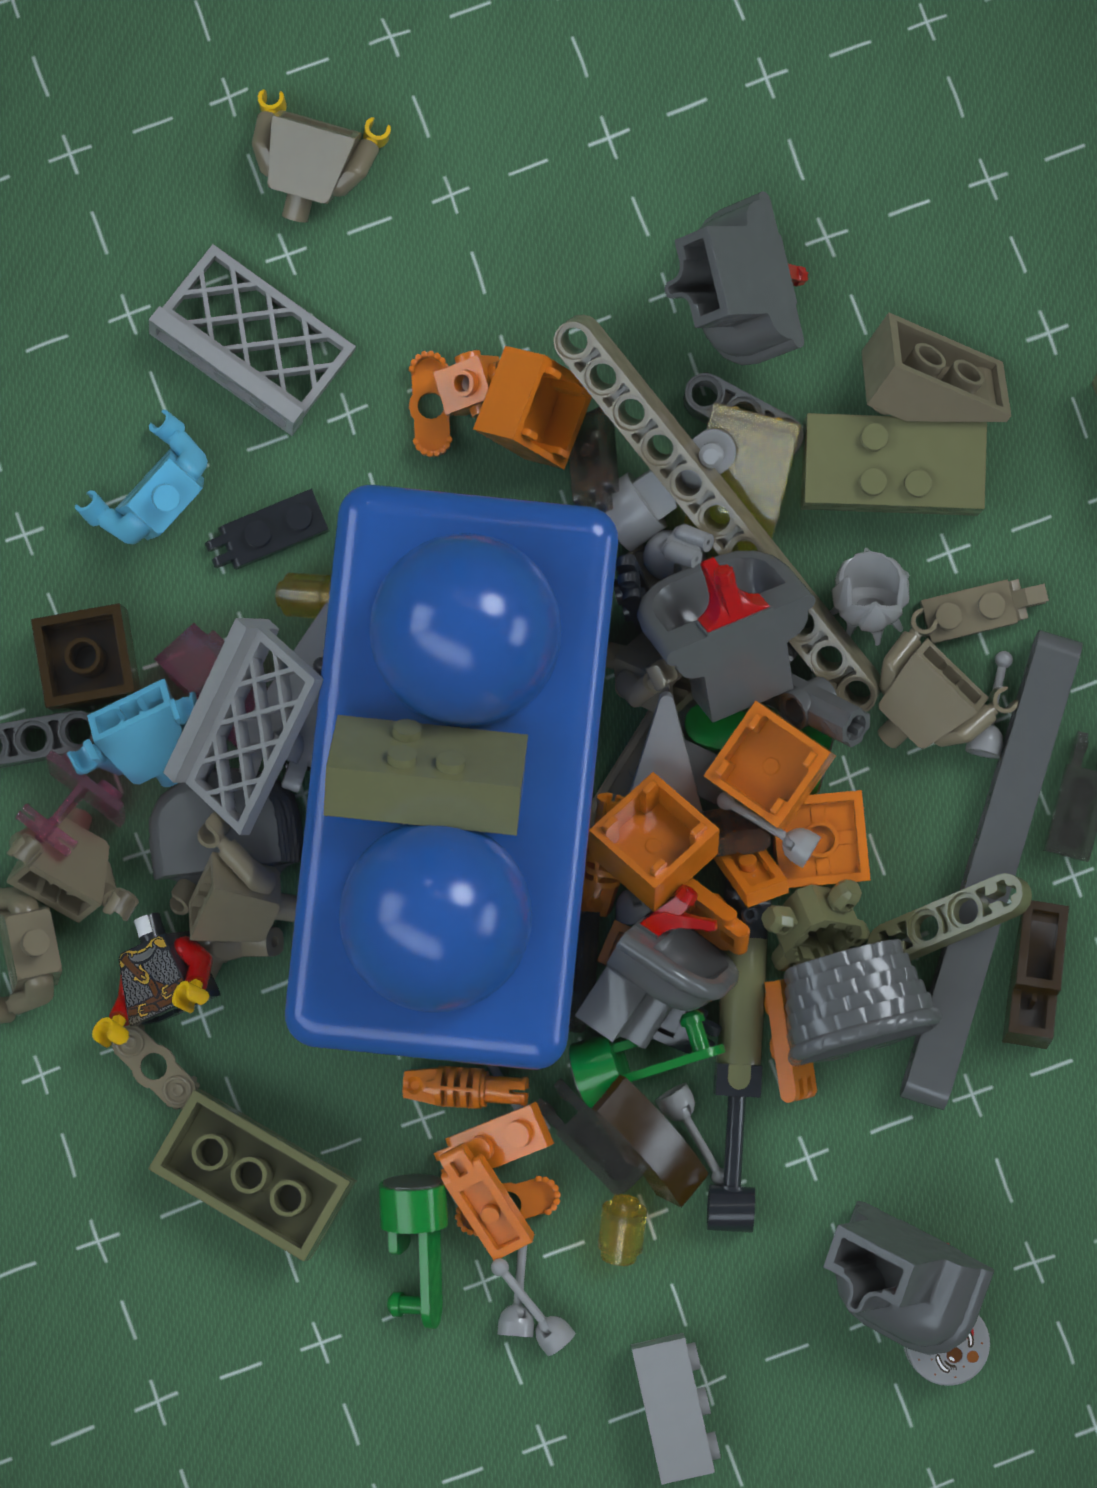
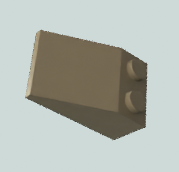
M892 313L886 315L861 351L867 405L880 414L892 415L904 421L1007 422L1011 417L1004 365L1002 361Z

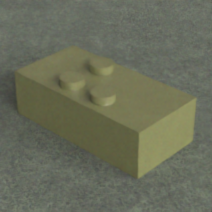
M807 413L803 422L801 510L978 516L985 509L987 422L904 421L895 416Z
M337 715L326 765L323 815L419 826H447L467 831L517 836L528 734L422 724L411 719L393 721Z
M193 1090L148 1168L150 1171L302 1261L312 1259L357 1181L204 1090Z

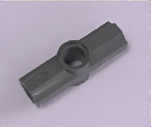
M792 674L794 689L762 702L778 710L783 719L799 730L810 726L849 747L862 742L864 734L870 728V714L863 711L862 708L838 697L830 682L819 676L806 681Z

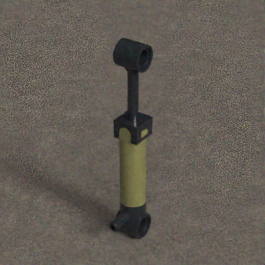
M725 876L724 900L737 911V918L750 928L748 950L745 954L737 955L730 950L724 951L738 968L739 979L737 985L721 998L719 1002L718 1024L722 1029L717 1038V1045L724 1044L726 1052L716 1057L713 1093L715 1095L728 1096L723 1185H709L707 1230L752 1233L755 1216V1187L741 1186L746 1097L761 1098L764 982H766L768 930L764 927L761 918L766 909L771 906V900L747 908Z

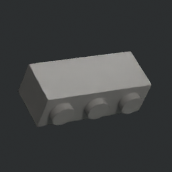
M684 1333L631 1344L661 1484L715 1473L712 1460L721 1459L715 1431L706 1433L703 1415L711 1414L705 1387L696 1389L693 1371L701 1369L695 1342L686 1344Z

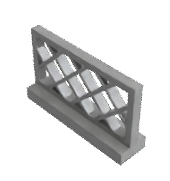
M212 244L163 307L159 306L149 318L150 335L291 436L301 426L304 416L356 350L355 345L214 244ZM214 260L230 271L231 285L206 288L204 273ZM236 276L246 283L237 284ZM200 280L201 288L192 289L195 286V284ZM257 290L265 296L267 310L242 313L239 292ZM233 293L236 314L211 317L208 296ZM202 297L205 318L186 320L175 312L184 299ZM272 302H274L276 305H278V306L281 307V308H280V309H273ZM293 316L301 322L303 336L278 339L275 318ZM269 319L272 340L247 343L243 322ZM238 323L241 344L222 346L214 340L212 326ZM207 327L208 335L199 328ZM308 328L317 334L309 335ZM328 341L341 350L332 363L314 365L311 350L312 343ZM305 344L308 366L283 369L279 348ZM274 348L277 370L259 372L250 366L248 352ZM243 352L244 361L234 353ZM325 372L317 382L315 373ZM310 374L312 389L304 400L300 402L286 391L284 377ZM278 378L280 386L275 384L270 379Z
M235 619L163 771L173 783H186L239 835H250L324 680L277 637L279 628L269 619ZM269 650H271L275 672L264 674L263 663ZM297 674L306 682L296 700L292 699L289 675ZM276 680L280 704L269 707L266 682ZM253 686L256 711L246 713L245 700ZM281 712L283 730L279 738L274 739L270 715ZM257 718L261 743L251 746L247 721ZM234 726L238 749L228 752L226 740ZM262 751L264 769L260 777L255 778L252 753ZM239 757L242 782L232 784L229 759ZM216 763L219 788L213 789L206 781ZM241 789L244 790L246 804L242 815L236 811L233 791Z

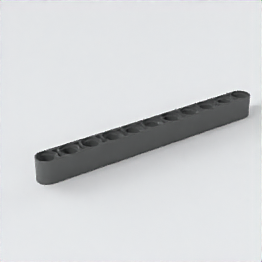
M1038 630L1016 697L1018 707L1011 714L1003 741L1001 756L997 761L959 891L998 874L1008 873L1016 875L1081 656L1082 642ZM1006 886V895L996 900L986 898L990 904L996 901L1007 903L1012 888ZM968 900L960 907L959 917L964 924L973 922L978 914V905L974 900ZM1001 924L942 948L929 990L934 1008H938L942 1014V1021L935 1029L916 1035L900 1089L901 1098L937 1109H945L953 1088Z

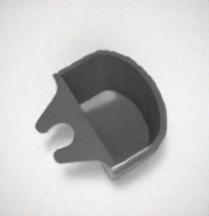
M230 768L232 784L242 782L241 773L238 772L239 768ZM212 769L206 781L213 789L219 788L217 769ZM258 771L256 778L260 777L262 772ZM276 779L250 835H239L231 827L226 837L230 841L236 839L254 859L264 865L276 867L281 874L287 866L301 862L303 837L300 812L295 801L296 797L291 790L282 788L281 781ZM177 783L164 792L156 801L149 818V845L154 880L171 879L178 882L180 879H187L197 886L211 853H219L220 850L218 847L206 848L198 841L199 829L211 813L215 811L186 783ZM243 789L233 791L236 811L240 815H242L246 806Z
M900 939L886 940L840 951L798 964L785 971L786 988L784 992L787 999L785 1008L788 1015L786 1024L789 1031L786 1037L790 1048L788 1061L793 1066L835 1061L849 1057V1054L873 1047L875 1049L884 1048L912 1036L931 1031L942 1021L940 1010L934 1008L931 994L926 992L924 981L918 978L916 968L911 965L909 954L907 952L904 953Z

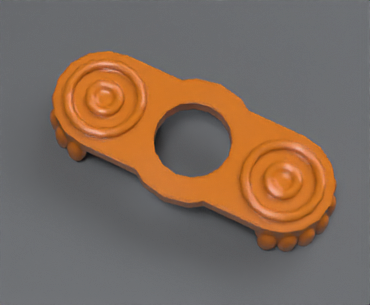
M422 351L421 355L417 354L415 359L411 360V366H409V372H411L412 396L409 402L411 417L414 419L415 438L413 439V444L416 445V450L420 451L422 455L431 458L445 454L450 448V443L453 440L450 436L451 415H446L443 410L437 418H426L419 412L418 403L427 394H436L440 397L433 372L448 367V364H446L445 358L441 357L439 353L434 354L433 351L428 353Z
M536 1176L533 1179L516 1184L511 1182L502 1183L507 1192L515 1193L521 1201L520 1212L525 1219L540 1214L550 1215L552 1211L557 1209V1205L560 1203L561 1193L559 1192V1187L555 1184L554 1180H549L547 1176ZM457 1207V1214L455 1215L457 1226L461 1227L462 1232L477 1236L460 1208Z

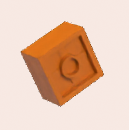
M505 346L473 430L523 459L565 469L592 396L572 371L548 356Z
M755 700L703 776L776 828L785 830L837 755Z
M652 772L589 829V855L648 908L655 912L674 895L681 884L685 885L718 854L720 829L656 773Z
M862 790L814 794L807 797L784 830L789 832L795 828H805L821 837L803 868L791 862L785 856L782 840L771 834L774 861L788 879V888L806 887L811 884L817 886L832 885L845 879L855 882L871 881Z

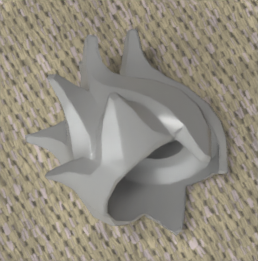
M865 548L864 552L857 553L853 558L842 562L835 578L836 586L831 590L834 607L830 612L832 615L840 612V616L847 623L846 632L850 637L856 627L859 626L861 631L873 634L875 645L878 646L881 643L883 631L888 625H892L899 632L903 631L899 618L903 614L902 609L909 603L908 578L910 575L903 570L895 559Z

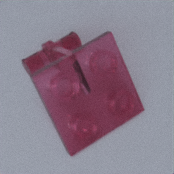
M51 750L46 756L49 773L72 790V792L49 819L38 813L28 803L22 807L24 813L19 811L15 819L35 832V838L41 844L48 842L64 854L65 857H68L72 853L70 848L74 850L78 841H75L58 828V825L82 799L119 827L126 821L124 803L120 800L123 795L115 787L103 779L96 784L86 774H77L66 754L67 752L61 757Z

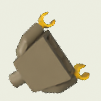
M265 89L258 93V103L262 112L257 116L252 138V148L260 172L268 177V187L287 193L282 216L289 220L306 223L308 222L312 201L328 204L335 196H346L367 176L379 152V148L388 143L391 126L388 125L386 132L381 136L372 134L370 129L374 124V117L366 121L363 133L364 139L360 140L361 132L287 112L286 100L282 91L279 93L278 102L273 105L266 104L267 93Z

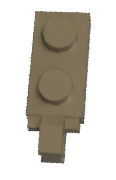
M1007 579L920 601L921 609H924L922 614L926 629L932 626L936 618L938 619L935 632L928 636L933 644L1015 625L1018 621L1028 618L1026 608L1045 604L1049 599L1045 584L1021 589L1019 579L1011 581Z

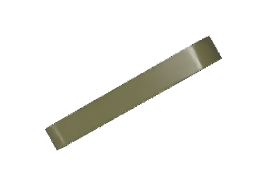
M1008 873L995 875L880 924L870 933L867 945L889 940L888 936L896 939L909 937L912 943L903 940L901 944L904 953L907 952L910 961L1021 915L1030 906L1032 899L1031 888L1025 880ZM1006 886L1016 889V893L1010 896L1011 904L1003 901H996L990 904L986 898L996 900L1005 896ZM974 900L978 905L977 917L973 922L964 924L959 917L960 907L966 901ZM934 916L938 921V933L931 940L925 941L920 935L921 924L926 918Z

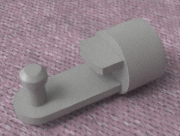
M711 428L704 430L692 439L700 449L699 460L703 466L715 468L719 474H722L733 464L737 452L736 444L731 435L726 431ZM650 469L638 478L627 472L593 497L595 508L606 513L614 522L618 532V542L631 552L666 528L667 524L664 516L678 507V503ZM691 470L682 471L681 478L687 487L692 489L701 487V479L696 472Z

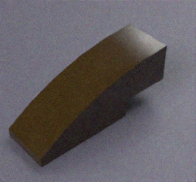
M1031 900L1028 909L1020 916L1002 1039L1004 1043L1047 1049L1053 1040L1057 996L1061 991L1069 906Z
M619 1075L592 1107L593 1112L625 1161L640 1169L657 1196L682 1208L709 1175L683 1137L626 1077Z

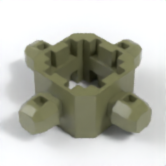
M845 879L838 882L833 888L811 884L796 890L782 906L772 905L766 909L761 918L764 927L769 932L776 933L780 943L771 957L776 969L787 971L788 968L845 951L850 946H860L865 943L869 938L870 931L863 920L857 919L853 910L862 895L857 882Z

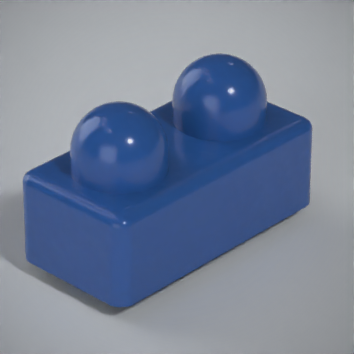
M381 485L357 487L343 499L339 507L321 668V677L324 680L318 696L285 1005L287 1028L292 1036L302 1044L317 1048L531 1070L549 1067L563 1055L569 1033L618 551L617 528L612 519L603 511L587 506ZM337 715L393 721L411 719L422 724L528 734L517 836L467 831L447 826H419L324 816L326 765Z

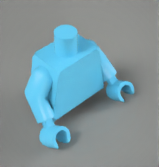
M167 410L161 411L166 416L164 423L159 428L150 423L149 430L167 443L170 449L115 509H110L95 491L90 490L87 492V495L92 499V502L83 508L77 504L75 505V509L90 526L100 525L101 528L127 544H136L143 538L150 540L160 536L203 489L204 478L201 475L207 467L206 455L192 438L184 432V423Z
M161 679L87 715L95 744H92L90 739H86L83 741V746L80 750L66 753L76 773L79 775L87 774L98 767L118 776L125 775L133 784H142L156 777L163 787L176 785L177 783H173L163 771L197 701L196 693L193 691L189 693V697L174 700L166 680Z

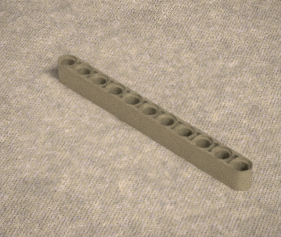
M584 314L575 315L568 319L557 329L553 338L554 348L560 358L695 526L714 536L712 547L719 555L739 551L737 543L749 541L756 546L759 552L774 555L790 567L816 599L814 606L808 610V613L814 619V626L803 628L797 636L789 640L790 644L817 677H823L830 682L838 697L862 708L865 712L869 711L875 705L881 691L879 688L880 674L718 471L715 468H707L701 464L698 446L600 324L591 316ZM570 328H578L585 333L587 337L586 348H577L571 344L568 336ZM604 363L614 369L616 373L615 383H605L598 377V364ZM627 399H634L642 404L645 412L644 418L636 419L627 413L625 409ZM661 434L667 436L673 444V452L670 454L659 452L653 444L654 435ZM691 470L696 472L701 479V487L698 489L687 487L681 478L682 471ZM713 505L724 507L729 513L730 522L725 524L715 522L710 516L709 508ZM825 646L836 647L841 652L843 660L839 662L827 661L821 653V648ZM852 681L864 682L869 687L871 694L866 697L856 696L851 692L849 683Z

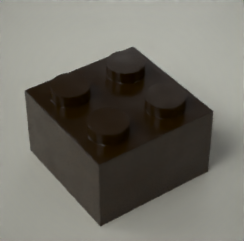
M120 603L31 619L45 707L53 712H60L115 702L141 690L128 610Z

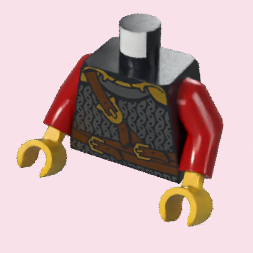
M160 913L148 914L134 920L141 944L122 952L119 956L118 961L121 975L118 996L109 1017L100 1019L92 1031L93 1039L106 1048L110 1047L112 1042L116 1045H122L127 1042L129 1032L124 1026L130 1024V1027L161 1023L185 1011L191 1014L194 1011V1007L203 1005L207 1001L221 996L211 973L213 965L212 955L198 941L190 940L189 931L166 933Z

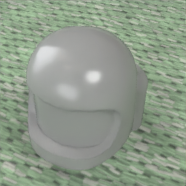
M687 524L677 526L674 530H662L648 540L643 552L644 565L651 575L661 580L689 567L694 568L706 560L705 552L712 548L714 536Z

